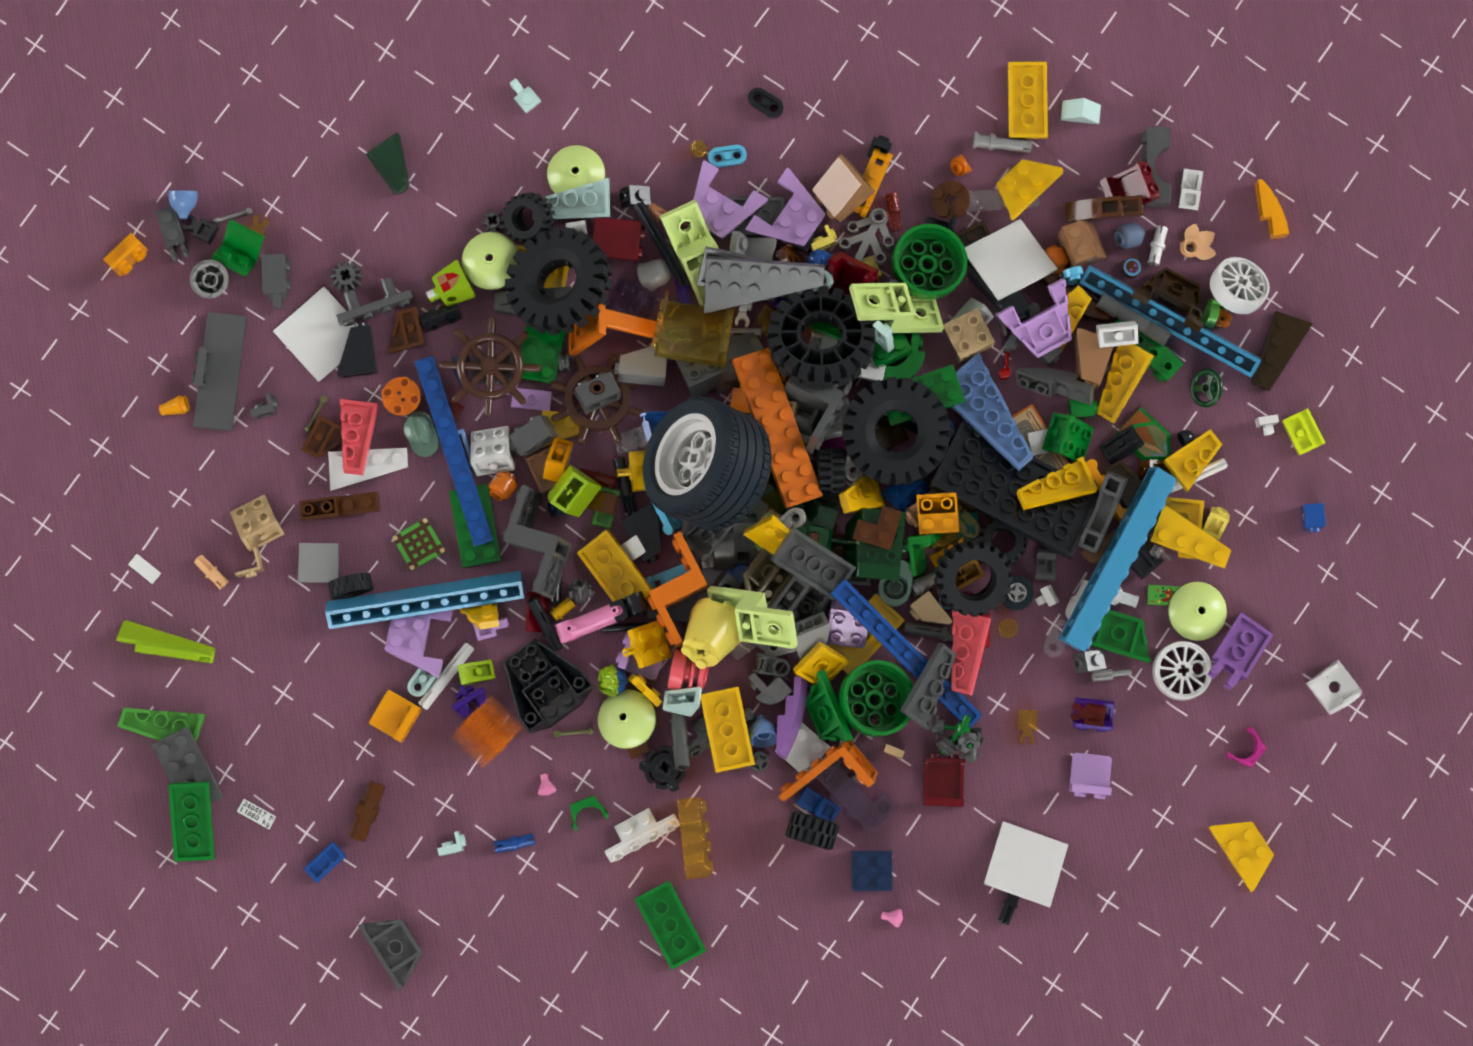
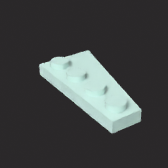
M609 178L545 196L548 199L547 203H551L553 206L551 211H555V215H552V218L555 220L610 217Z

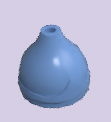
M168 191L169 203L178 214L179 219H187L191 210L196 206L198 191Z
M758 715L749 729L750 744L756 748H765L774 745L777 741V729L764 715Z

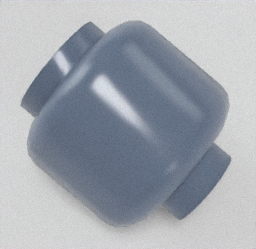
M1136 222L1119 225L1114 233L1116 244L1123 249L1140 246L1145 236L1144 229Z

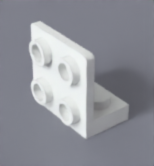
M509 426L471 432L470 462L476 476L515 470V464L510 454Z

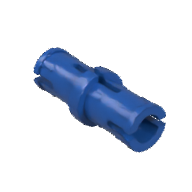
M533 833L518 837L513 835L509 839L494 841V846L497 847L495 848L496 854L513 849L518 851V848L535 845Z

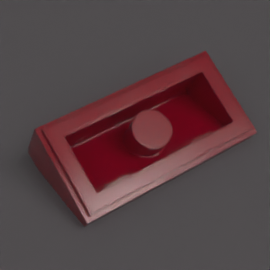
M527 592L525 631L543 633L527 601L533 597H538L547 614L548 598L536 592Z

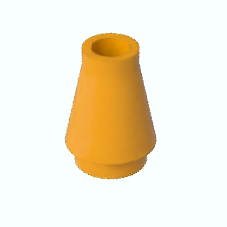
M181 395L159 405V411L162 416L186 414V411L190 410L187 397Z

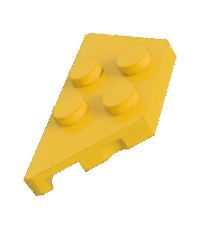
M1022 159L996 183L998 193L1002 197L1004 206L1007 207L1012 221L1063 174V168Z
M1252 821L1209 826L1210 832L1249 891L1253 892L1274 856L1266 841Z

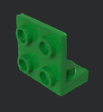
M231 219L228 222L222 245L213 253L211 260L218 261L223 266L246 277L257 265L264 236Z
M1053 413L1042 450L1061 454L1076 462L1082 456L1085 458L1094 428L1072 415Z
M918 532L907 537L906 549L910 553L909 570L913 576H918L927 571L924 547L935 544L936 540L942 538V533L919 534Z

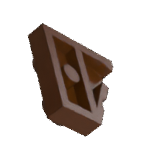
M415 306L397 311L396 325L392 331L393 338L391 346L388 348V353L394 354L426 345L418 307Z
M319 415L301 450L317 459L321 458L342 443V427Z

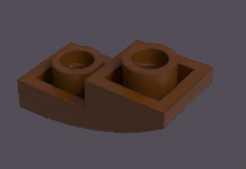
M599 491L586 509L615 515L620 496Z

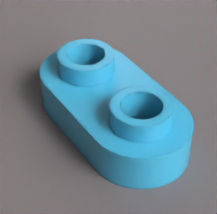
M741 145L717 147L709 152L708 161L717 168L737 166L745 162L747 152ZM735 153H739L741 157L739 159H735L733 155ZM716 156H720L722 159L721 161L717 162L714 160V158Z
M1082 266L1071 267L1063 271L1061 277L1065 279L1068 286L1079 284V280L1084 275Z

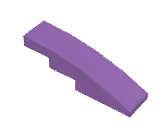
M800 676L794 677L793 696H786L785 715H778L776 754L782 759H787L795 743L806 706L808 682Z

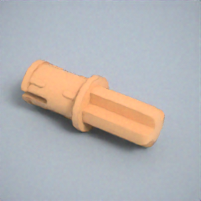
M203 555L195 559L194 563L219 590L228 584L229 580L217 570L218 567H214Z

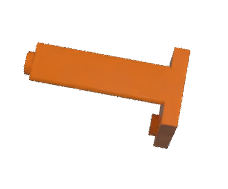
M598 303L596 307L600 312L595 318L588 314L586 316L588 324L582 328L576 323L573 324L574 331L568 333L569 355L577 356L606 335V328L655 340H661L659 335L665 329L662 328L661 322L605 309V305Z

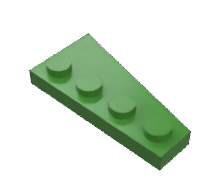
M123 708L117 727L159 741L188 726L197 742L206 714Z

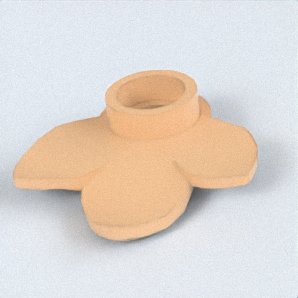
M1196 224L1189 226L1184 233L1185 240L1180 245L1182 255L1187 258L1196 257L1200 260L1213 258L1216 252L1209 246L1213 242L1215 233L1211 231L1199 232ZM1186 246H1192L1193 251H1188Z

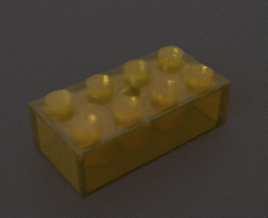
M702 797L678 799L686 880L710 877V873H713L714 870L713 861L708 860V853H711V843L706 841V833H709L708 821H704L703 813H707L706 801H702Z

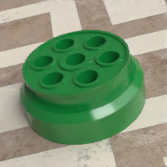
M921 224L909 229L900 238L892 254V270L897 282L906 283L909 294L921 299H938L950 294L962 281L967 270V253L962 241L954 232L937 224ZM913 246L919 247L921 253L915 252ZM932 248H938L940 250V254L934 253L932 251ZM903 262L910 263L912 268H906ZM922 263L929 264L931 269H925ZM941 264L948 265L950 270H944ZM913 279L920 280L921 285L914 284ZM932 280L939 281L940 286H935Z
M883 660L869 661L855 667L846 675L839 691V705L846 722L857 732L870 737L887 736L899 731L909 722L910 718L903 714L900 709L914 686L908 675L897 665ZM870 676L875 679L874 686L869 683ZM853 686L858 687L859 695L853 693ZM886 686L891 688V696L886 693ZM870 696H873L875 698V705H872L870 703ZM854 705L859 707V715L853 712ZM887 706L892 708V715L887 714ZM871 715L876 718L875 725L870 722Z

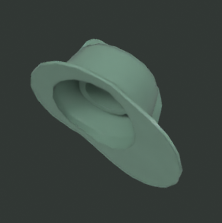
M418 411L411 414L404 424V435L408 439L414 453L421 457H429L436 452L439 445L433 421L426 412Z
M901 559L899 581L880 580L879 595L890 606L904 604L909 598L913 575L906 561Z

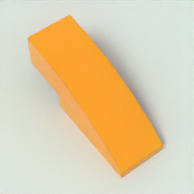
M1258 179L1255 183L1260 221H1268L1270 239L1286 238L1289 235V230L1283 209L1270 187L1262 179Z

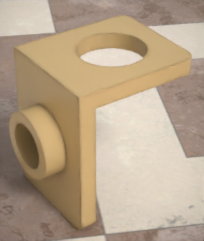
M253 548L258 567L236 572L235 575L237 577L245 576V578H252L257 576V572L264 571L258 548Z

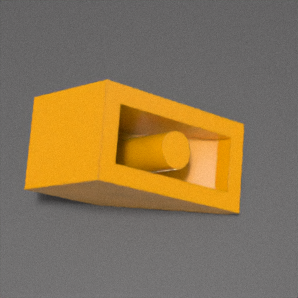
M560 438L553 440L546 459L543 479L557 482L567 469L573 442Z

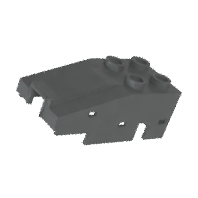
M754 332L709 343L676 358V362L692 398H709L707 392L716 389L718 395L740 385L732 363L733 359L763 350L764 348Z

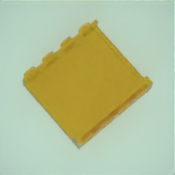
M666 291L665 299L661 298L659 310L662 311H658L657 322L660 324L656 323L654 335H657V337L653 336L652 348H655L654 357L725 367L735 307L704 314V306L668 301L669 291Z

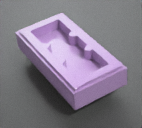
M516 388L526 398V403L522 405L512 396L511 408L550 411L552 392Z

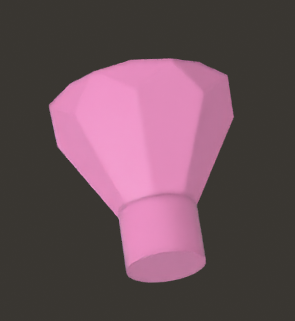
M548 774L540 775L541 783L538 794L548 796L557 791L556 787L549 781Z
M896 909L891 912L883 911L881 919L888 920L894 927L899 928L903 921L902 909Z

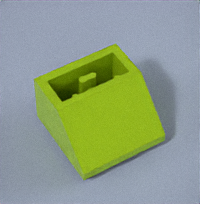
M570 464L547 497L552 505L564 513L580 517L602 488V485Z

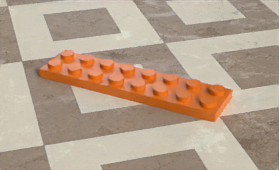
M769 348L733 359L732 363L751 416L763 426L768 435L772 455L771 471L784 508L787 509L823 496L819 490L817 478L777 367L772 362L771 351Z

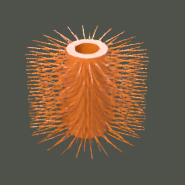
M490 699L483 703L485 705L478 709L476 708L463 722L464 725L462 724L452 737L454 738L457 734L459 735L456 739L462 735L466 738L460 742L465 745V748L470 744L472 746L474 743L476 748L469 756L475 753L473 757L479 753L485 754L477 760L479 761L483 758L480 763L485 760L481 767L494 759V756H498L508 746L515 734L520 732V730L516 731L515 729L520 722L514 725L516 721L510 724L513 721L512 719L510 722L505 723L508 716L505 718L504 716L508 711L503 714L504 709L500 714L496 713L502 705L496 708L499 704L497 703L492 707L494 703L491 705L487 704Z

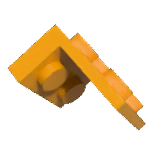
M130 233L103 260L121 277L122 275H127L137 261L140 262L146 257L148 249Z
M387 690L369 724L403 743L421 713L422 708L393 691Z

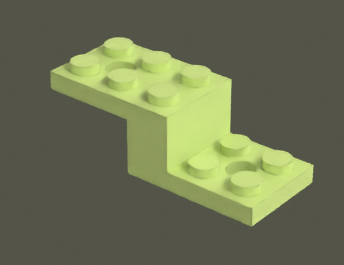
M694 199L660 215V218L677 259L687 274L698 303L703 308L705 303V286L697 285L696 281L706 246L719 248L710 235L699 206ZM688 221L690 223L688 228H680L683 222Z
M906 283L851 284L849 288L858 321L884 320V323L892 329V333L942 332L944 329L936 299L928 300L910 296ZM869 299H873L877 304H872ZM916 312H920L924 317L919 316Z
M710 586L707 589L708 598H711L712 601L722 604L725 601L735 607L739 641L795 649L798 645L793 611L767 608L765 593ZM771 625L777 626L779 630H775Z

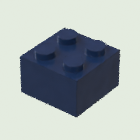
M851 851V891H892V851Z

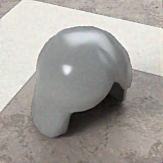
M655 259L639 263L637 266L639 281L643 289L648 293H652L665 285L671 278L672 272L665 260Z

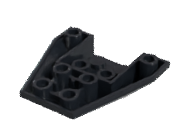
M535 638L503 661L518 718L529 733L548 729L583 705L594 688L581 669Z

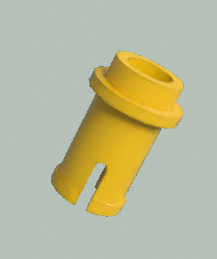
M566 597L557 607H552L550 614L556 621L562 620V617L575 607V604L569 597Z

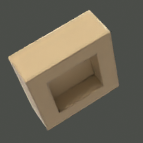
M888 744L885 745L883 750L884 753L902 759L905 751Z

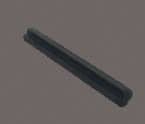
M643 201L636 203L634 208L678 285L681 288L689 284V279Z

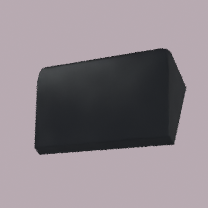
M1131 424L1099 447L1112 465L1119 460H1123L1145 445V443Z

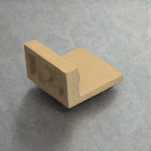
M977 308L943 325L957 353L956 359L958 363L975 356L978 352L981 353L993 347L995 344V340Z
M265 495L230 512L239 536L249 552L253 551V548H259L285 534L276 520Z

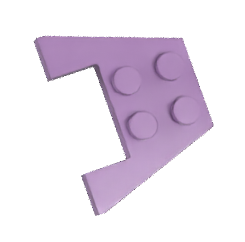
M704 160L694 199L699 206L709 232L723 239L749 216H752L760 207L764 206L768 202V198L753 190L744 206H740L709 187L719 169Z
M787 167L777 183L793 193V196L772 226L754 215L745 231L805 247L826 214Z
M1063 278L1047 286L1055 305L1024 322H1020L1013 306H1009L996 313L997 317L1037 358L1072 340L1070 315H1068L1066 281Z
M454 610L392 619L385 651L418 667L422 671L432 674L436 678H440L443 660L424 657V651L431 619L452 622Z

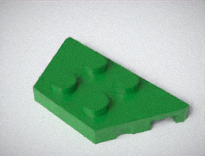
M1109 610L1101 620L1100 629L1094 633L1091 646L1150 663L1143 620Z
M825 670L818 671L816 674L818 681L811 687L810 695L806 700V707L819 739L843 740V742L854 740Z

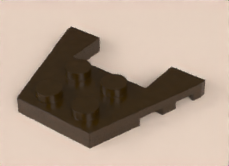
M1165 267L1155 274L1151 280L1143 283L1139 289L1134 290L1132 298L1147 305L1152 294H1154L1159 299L1166 300L1175 305L1176 308L1188 312L1184 325L1197 332H1200L1203 327V322H1201L1202 310H1200V285Z

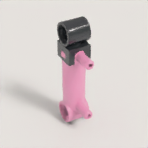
M640 591L554 626L560 643L565 644L606 626L648 611L649 608L643 592Z

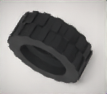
M368 572L350 574L328 582L332 599L355 597L374 589L371 574Z

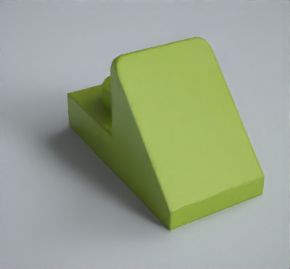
M491 659L457 666L461 685H471L496 678Z

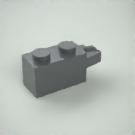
M285 254L261 255L262 293L265 297H269V300H273L274 310H283V299H287L289 290H292L291 278H288V271H291V260Z
M534 415L527 424L516 427L513 430L514 432L509 435L510 454L516 453L517 455L528 457L558 437L548 416Z

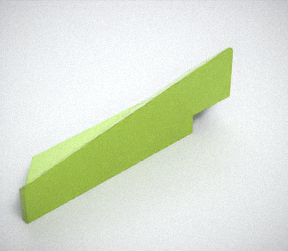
M127 620L123 621L116 639L118 642L136 644L134 652L212 664L214 661V647Z

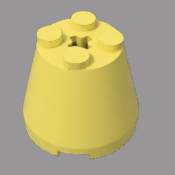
M702 598L694 604L690 611L681 652L700 669L715 666L742 642L739 641L735 607L725 601L722 604L712 601L711 598Z

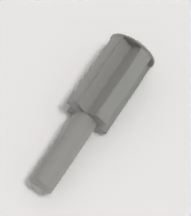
M1112 669L1091 671V679L1093 683L1113 680V677L1131 675L1132 670L1112 671Z

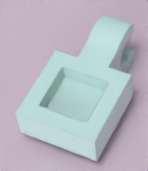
M516 78L510 82V86L518 94L514 97V100L526 114L541 103L539 97L529 86L524 89Z

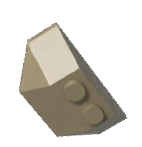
M762 548L743 573V579L747 591L765 593L767 608H770L793 577V574L772 562L770 559L773 554Z

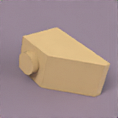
M929 591L909 606L911 609L909 613L916 621L919 619L923 623L947 626L953 623Z

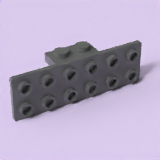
M207 313L203 347H199V351L195 353L194 361L197 367L196 371H193L192 383L198 388L193 422L195 428L223 431L233 430L246 316Z

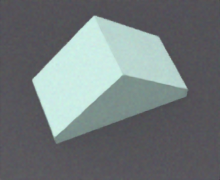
M1086 98L1062 101L1060 120L1099 125L1101 105Z
M694 687L665 691L663 710L691 717L700 706L702 688Z

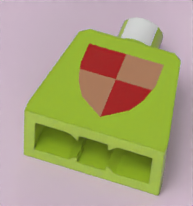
M455 260L432 277L435 288L426 292L431 303L441 298L446 306L476 297L458 260Z

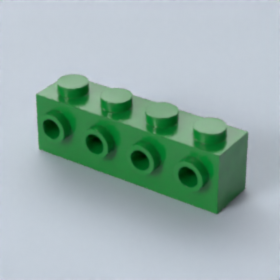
M1138 331L1139 344L1136 345L1154 355L1147 368L1153 372L1152 375L1157 381L1166 383L1184 363L1168 348L1147 336L1145 337V334Z

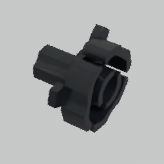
M660 746L658 748L659 752L668 751L669 753L658 754L650 763V758L656 753L655 750H651L645 761L640 762L639 770L644 771L648 783H653L649 776V771H651L652 776L657 781L668 783L665 785L656 783L655 787L657 789H670L671 792H675L679 789V783L686 773L682 771L680 777L675 780L679 770L674 769L672 748ZM662 762H666L668 765L667 773H664L661 769Z

